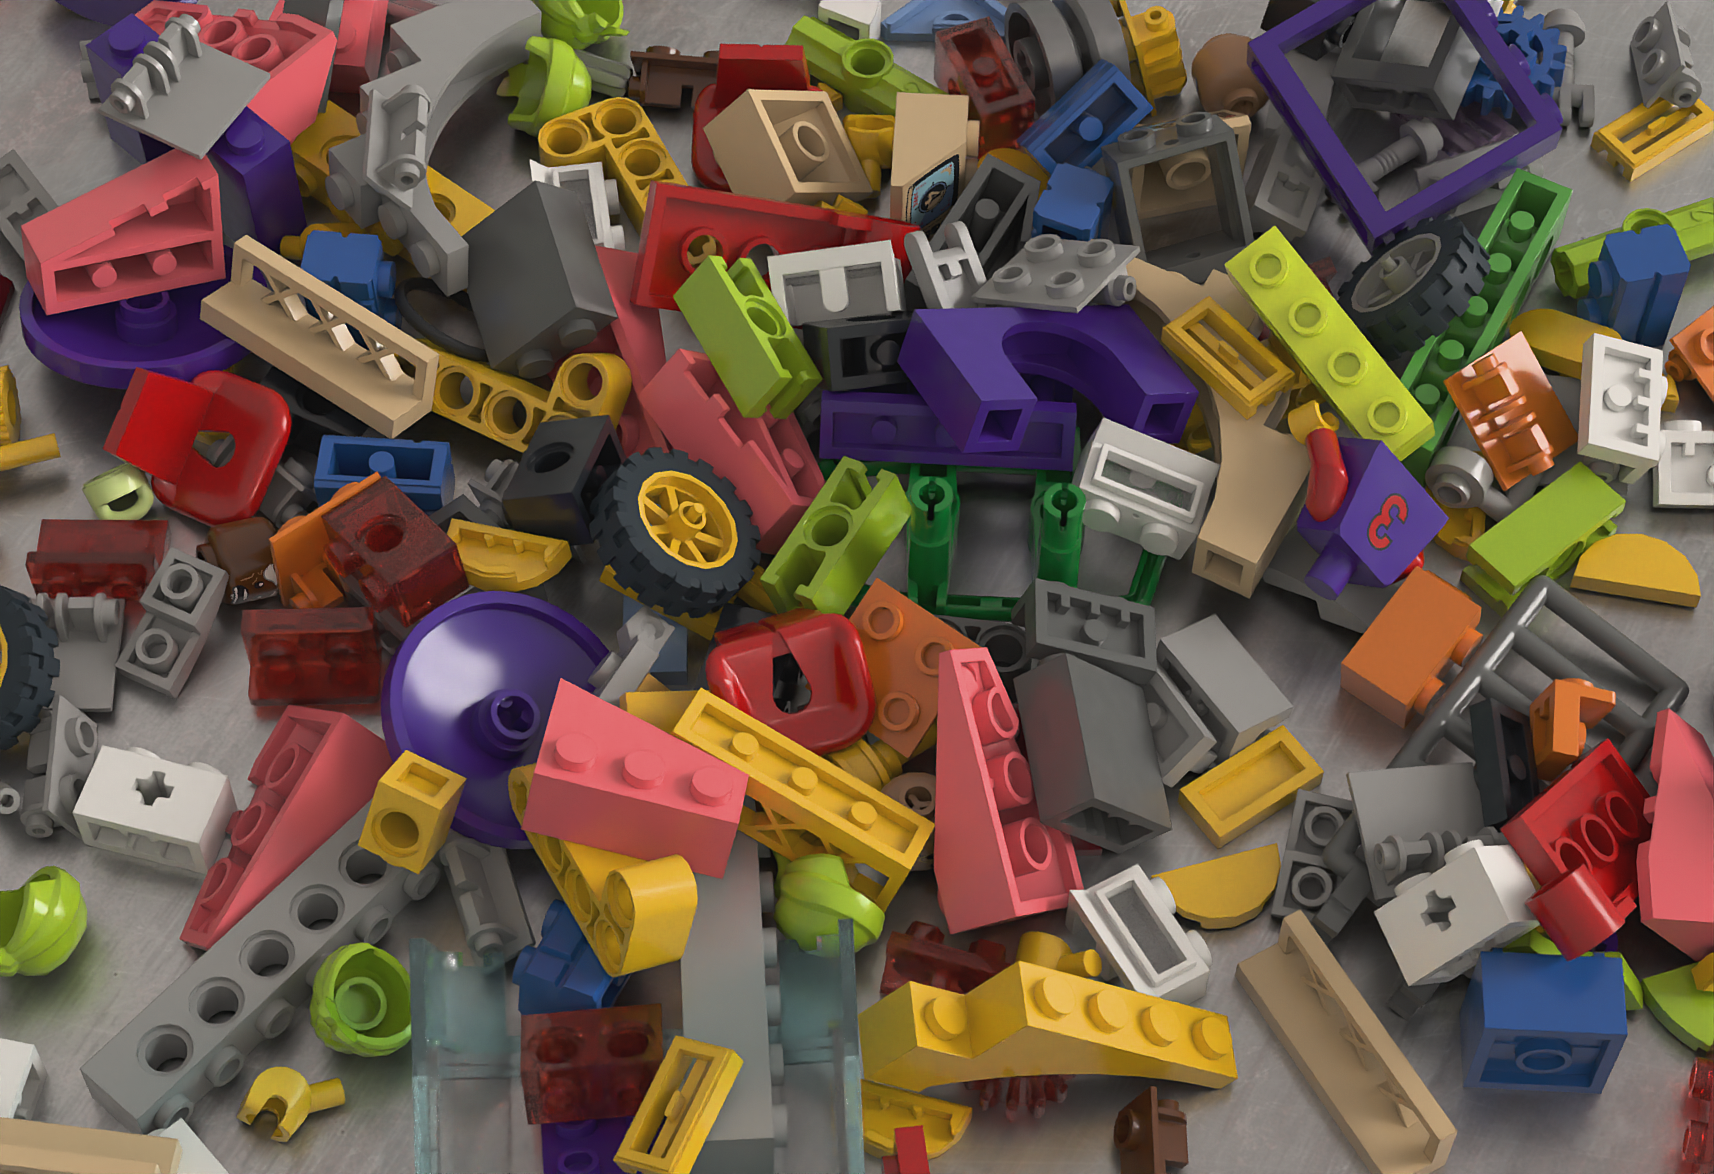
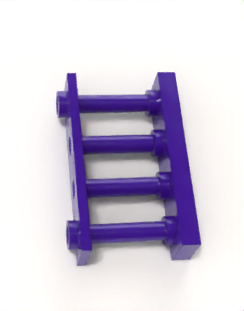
M1020 373L1019 375L1037 397V401L1019 450L979 453L961 452L912 382L833 392L823 390L819 458L842 459L843 456L864 461L1073 471L1077 415L1076 403H1072L1073 388L1049 377L1031 373Z

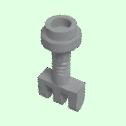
M1565 8L1555 9L1545 15L1543 30L1558 28L1560 31L1558 44L1564 45L1567 48L1563 82L1561 87H1554L1553 100L1559 107L1563 117V123L1560 125L1569 126L1571 107H1579V126L1592 127L1595 116L1594 85L1574 83V48L1582 44L1585 39V24L1579 19V15L1575 11Z
M1423 118L1420 121L1416 119L1407 121L1400 126V140L1358 165L1355 163L1378 200L1379 188L1374 182L1382 178L1383 175H1387L1412 159L1421 165H1426L1436 159L1437 151L1443 147V139L1438 128L1431 120ZM1326 187L1325 195L1330 199L1332 203H1336L1335 199Z

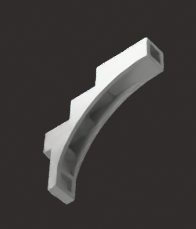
M451 0L390 25V52L386 56L390 74L360 86V113L356 116L360 136L329 148V176L325 178V187L333 205L340 211L345 209L361 229L380 221L386 234L393 240L398 238L410 252L419 273L425 278L431 277L447 297L468 288L469 245L435 207L428 186L427 176L413 189L412 209L409 211L386 195L376 192L369 183L362 179L369 91L375 89L389 99L408 84H416L424 89L431 100V108L427 114V127L420 131L426 135L424 162L426 167H428L429 158L439 135L459 107L484 84L504 71L529 59V51L525 49L528 38L531 36L541 37V11L531 0Z

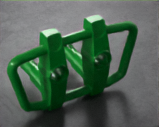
M1076 427L1073 471L858 460L867 468L866 477L877 476L881 469L896 475L910 474L908 490L905 494L911 505V515L902 527V538L906 553V592L900 593L934 615L1011 622V610L1020 597L949 594L953 554L959 537L960 499L957 493L956 472L1037 475L1035 495L1030 506L1027 538L1028 548L1031 553L1032 581L1035 578L1046 581H1058L1077 588L1080 554L1084 544L1086 527L1082 522L1086 506L1085 494L1079 487L1071 484L1081 454L1079 427ZM823 459L818 463L825 481L828 480L841 459ZM1105 461L1101 476L1137 491L1151 493L1157 499L1182 508L1183 495L1181 489L1159 480L1150 489H1137L1128 481L1131 469L1115 462ZM1143 548L1129 592L1119 597L1127 601L1150 606L1167 555H1156ZM864 584L850 606L857 608L871 585Z

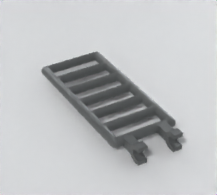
M1538 575L1527 584L1386 769L1429 766L1425 761L1443 737L1476 762L1471 725L1461 718L1460 715L1477 693L1486 699L1491 697L1529 717V707L1532 701L1494 673V670L1510 649H1513L1553 681L1555 679L1579 678L1591 682L1596 688L1605 689L1527 629L1543 606L1550 609L1658 693L1642 716L1616 697L1615 707L1603 718V720L1626 737L1617 751L1632 772L1635 771L1653 746L1657 712L1669 708L1674 713H1677L1688 697L1689 687L1679 676L1551 578L1545 575ZM1586 743L1581 756L1591 749ZM1538 779L1541 793L1549 785ZM1354 810L1322 852L1323 863L1342 878V881L1310 921L1326 946L1332 938L1334 939L1365 897L1379 908L1391 901H1375L1367 864L1354 854L1362 844ZM1475 966L1462 974L1471 979ZM1404 979L1386 1004L1408 1021L1419 1007L1422 1008L1427 1003L1440 983L1408 986Z

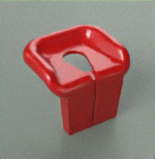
M720 44L716 83L706 86L698 94L693 112L691 165L696 178L704 187L732 193L722 169L715 161L713 149L703 128L746 90L823 91L816 86L810 85V76L803 45H763L761 47L759 44Z
M136 367L122 400L121 409L117 412L102 449L142 472L152 475L150 481L152 491L162 504L179 514L214 527L219 524L252 518L259 510L287 445L291 432V414L287 402L277 391L230 372L208 370L199 373L191 382L180 378ZM222 432L233 435L235 451L231 460L222 467L212 465L192 446L197 433Z
M797 608L760 619L758 623L753 621L713 633L717 647L709 653L705 665L707 683L711 694L818 756L855 744L871 727L876 713L875 690L860 635L848 618L841 614H823L818 610ZM788 653L793 655L810 686L811 693L807 705L798 712L793 713L781 711L773 700V658Z

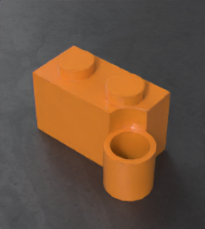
M1416 566L1341 662L1340 687L1405 729L1417 712L1426 716L1440 699L1446 688V684L1442 682V679L1456 663L1460 667H1464L1479 648L1484 636L1476 631L1475 628L1480 623L1482 607L1474 603L1469 595L1430 570L1424 571Z

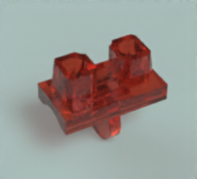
M915 920L904 934L892 931L885 952V968L879 993L889 995L907 982L912 981L965 995L1011 966V963L1005 962L1006 948L1003 944L980 938L977 941L971 942L968 951L944 945L945 934L940 931L938 926Z

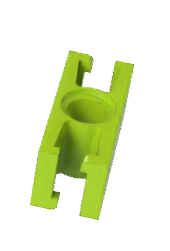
M708 255L673 295V298L743 418L761 417L767 411L766 406L770 404L772 407L770 412L774 419H787L823 378L752 259L739 258L726 272L725 270L728 266L722 256Z
M843 456L759 579L778 614L801 608L797 606L800 602L804 608L818 610L823 614L835 613L842 616L845 614L911 515V505L896 474L881 469L875 477L878 483L872 490L865 475L867 471L866 466L858 460Z
M1579 461L1472 542L1466 554L1471 564L1462 570L1460 580L1502 618L1535 576L1545 575L1556 582L1578 564L1580 556L1594 542L1615 535L1618 526L1610 518H1615L1623 512L1626 500Z

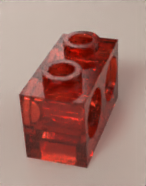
M662 1004L521 1015L520 1075L528 1125L635 1116L667 1053Z

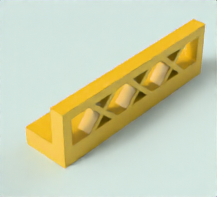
M703 688L699 689L671 733L672 736L749 775L745 794L760 802L765 812H755L743 805L737 830L791 861L811 854L823 853L840 856L844 861L850 887L875 903L883 913L904 882L935 827V823ZM796 829H806L820 837L824 846H813L801 839ZM864 863L889 878L885 885L882 886L861 874L855 864Z

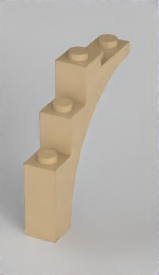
M1135 257L1126 265L1128 276L1135 278L1136 294L1131 301H1125L1123 304H1129L1199 391L1196 403L1203 415L1213 449L1214 462L1220 464V469L1215 478V499L1197 537L1192 573L1250 599L1307 496L1311 465L1306 445L1299 443L1293 434L1281 433L1275 430L1288 407L1291 389L1286 393L1278 391L1275 401L1266 407L1261 403L1257 407V413L1246 420L1161 342L1162 328L1207 296H1210L1256 339H1258L1263 330L1264 322L1233 285L1227 274L1213 269L1204 285L1201 286L1189 281L1180 273L1166 271ZM1204 320L1198 321L1219 341L1223 340L1230 345ZM1235 350L1239 354L1238 359L1241 360L1250 370H1252L1261 380L1265 381L1267 379L1237 350Z

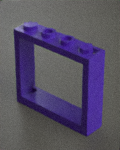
M1320 0L1248 42L1246 64L1371 256H1373L1371 252L1383 242L1388 244L1395 239V234L1405 227L1409 226L1412 229L1416 227L1418 221L1427 217H1432L1435 220L1439 215L1445 214L1515 173L1517 168L1522 169L1557 147L1563 129L1560 125L1563 123L1560 109L1548 93L1541 95L1538 93L1528 78L1531 70L1525 56L1515 44L1507 46L1496 30L1498 20L1487 0L1443 1L1528 129L1388 211H1385L1284 56V54L1377 0Z

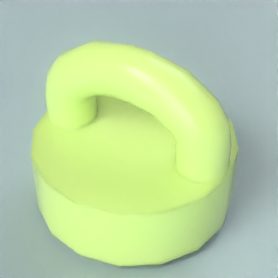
M126 462L88 480L83 484L84 487L82 488L98 519L108 526L122 527L137 522L148 513L154 501V494L145 473ZM135 490L138 499L134 505L122 511H112L110 509L109 502Z

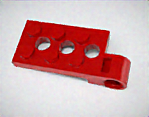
M651 180L630 302L638 306L682 312L673 295L697 269L689 263L687 251L690 243L701 235H710L714 239L716 244L715 256L723 257L728 266L725 270L726 272L739 258H746L749 251L760 244H768L774 255L891 240L894 257L901 259L903 283H905V279L911 272L912 266L904 247V237L907 233L919 231L920 226L885 217ZM768 271L766 274L762 275V278L764 279L765 283L771 291L770 275ZM802 325L793 326L792 328L802 330Z
M1609 738L1588 750L1500 828L1541 886L1525 901V904L1567 962L1583 955L1611 936L1626 922L1624 919L1637 907L1634 900L1639 896L1636 865L1638 845L1651 840L1653 823L1649 824L1643 816L1645 799L1651 796Z

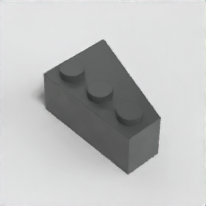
M988 153L930 241L929 245L932 252L948 249L944 236L945 226L948 223L962 221L968 229L987 281L990 280L993 273L1005 266L1024 248L1026 242L1031 239L1033 210L1037 204L1041 181ZM912 269L904 283L907 311L928 309ZM996 305L997 307H1013V306Z

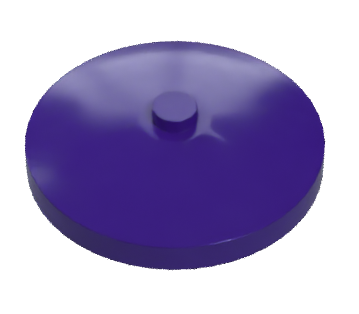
M223 244L225 279L52 315L45 314L29 281H27L19 301L22 336L25 344L41 363L58 374L82 383L107 388L127 389L136 367L180 378L191 382L201 372L208 370L223 371L242 360L251 351L200 319L201 300L231 281L233 249ZM254 266L253 279L267 288L263 274Z
M486 591L463 595L446 602L425 616L403 639L396 649L384 677L381 693V721L386 746L393 764L405 750H408L467 778L450 828L465 837L473 838L480 843L494 847L534 849L526 833L521 829L522 826L512 809L508 791L509 774L516 767L537 763L560 678L592 694L596 688L588 682V679L610 651L586 625L558 606L526 594L507 591Z

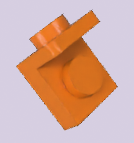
M1555 679L1530 704L1529 717L1538 779L1552 782L1573 761H1577L1580 758L1586 742V729L1594 728L1615 707V692L1596 688L1591 682L1584 679Z

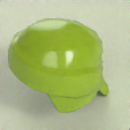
M531 0L541 11L542 36L564 41L572 49L584 51L592 44L599 45L601 42H605L611 36H627L630 32L620 28L624 9L622 0Z
M531 36L525 44V49L529 51L528 64L522 62L508 69L509 76L505 77L498 86L496 95L501 97H520L513 113L508 115L507 123L513 129L525 131L530 136L538 137L539 130L548 121L589 105L591 98V76L585 64L576 56L572 47L566 42L555 38Z
M773 851L778 868V874L774 883L775 897L778 900L775 905L773 919L776 922L777 929L790 943L808 953L837 959L848 957L863 947L877 942L882 933L885 914L875 903L850 887L844 861L840 856L823 853L811 854L791 861Z
M45 866L29 877L19 889L0 891V977H12L16 972L25 976H47L66 962L77 947L87 928L88 912L85 900L80 892V883L66 870L56 866Z
M365 942L341 946L323 960L314 977L313 995L309 1008L311 1015L310 1024L315 1031L316 1037L328 1048L345 1054L355 1053L362 1057L388 1056L405 1046L419 1027L420 1019L418 1013L420 1003L415 985L402 964L385 950Z

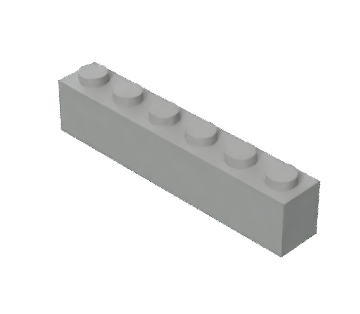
M745 794L743 805L756 812L755 799ZM739 830L736 831L723 879L693 872L698 895L697 909L684 954L680 959L683 1037L732 1049L744 1062L689 1174H774V1147H788L786 1104H772L771 1086H784L782 1043L769 1044L768 1027L781 1026L779 985L765 984V969H777L776 928H762V913L774 912L772 871L759 872L758 858L770 857L771 849ZM693 1058L685 1074V1082L697 1060L696 1058Z

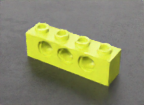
M1275 225L1224 264L1233 285L1355 438L1382 440L1401 462L1435 436L1434 424L1431 418Z

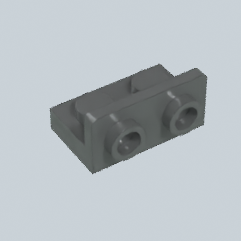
M1035 578L1011 610V623L1025 628L1026 657L1041 660L1053 654L1068 653L1125 680L1142 685H1147L1157 673L1155 607L1127 601L1119 596H1107L1070 587L1058 581H1046Z

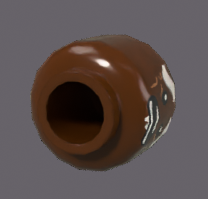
M258 516L211 527L206 534L204 544L197 545L196 558L221 568L229 574L222 602L226 605H236L279 594L269 538L276 535L277 531L265 517Z

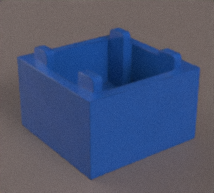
M1491 947L1490 952L1481 951L1459 1011L1463 1087L1601 1094L1628 1036L1622 958L1605 957L1604 953L1593 952L1592 956H1579L1567 962L1562 955L1503 952V948Z

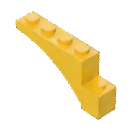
M1023 961L1015 962L965 995L909 981L857 1015L864 1079L921 1092L930 1086L949 1083L1048 1074L1138 1076L1180 1081L1221 1089L1238 1079L1232 1036L1226 1015Z

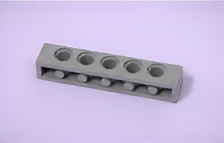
M371 799L80 1068L92 1098L134 1134L148 1135L157 1129H167L180 1118L186 1123L193 1113L194 1105L214 1086L221 1087L230 1082L239 1073L245 1062V1057L265 1038H275L288 1027L295 1015V1010L313 994L314 977L327 956L344 945L360 942L370 943L371 945L375 944L387 933L393 922V917L412 899L420 900L432 891L440 879L441 872L444 870L439 856L440 849L418 875L404 867L393 866L384 861L380 856L357 846L372 802ZM376 873L383 875L378 881L371 884L357 883L358 879L367 874ZM323 918L335 920L327 928L321 930L308 929V926L316 920ZM272 964L286 966L280 973L273 976L264 977L258 975L263 968ZM231 1010L236 1012L231 1019L224 1023H208V1020L220 1011ZM174 1057L185 1059L183 1064L173 1071H156L159 1065L167 1059Z

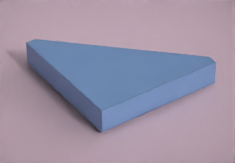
M911 0L881 22L880 36L886 41L1006 43L1004 25L1007 8L997 0Z

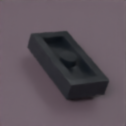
M1490 697L1469 706L1476 759L1473 775L1480 791L1484 827H1494L1498 833H1501L1500 828L1539 795L1540 789L1530 717Z

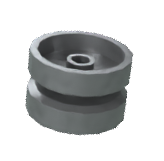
M1020 0L1008 5L1005 12L1004 25L1007 54L1021 97L1036 120L1050 109L1101 59L1114 64L1130 81L1131 74L1127 47L1122 28L1109 0H1052V2L1050 0Z

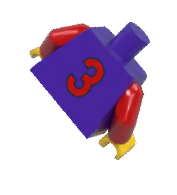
M1311 400L1292 410L1288 414L1290 431L1299 443L1306 445L1311 465L1306 502L1296 521L1297 531L1319 554L1304 577L1307 587L1325 599L1336 600L1347 583L1385 588L1406 579L1416 566L1423 569L1425 562L1423 549L1443 528L1449 517L1382 440L1337 438L1335 431L1339 429L1340 425L1338 418L1330 412L1321 415L1319 403L1316 400Z

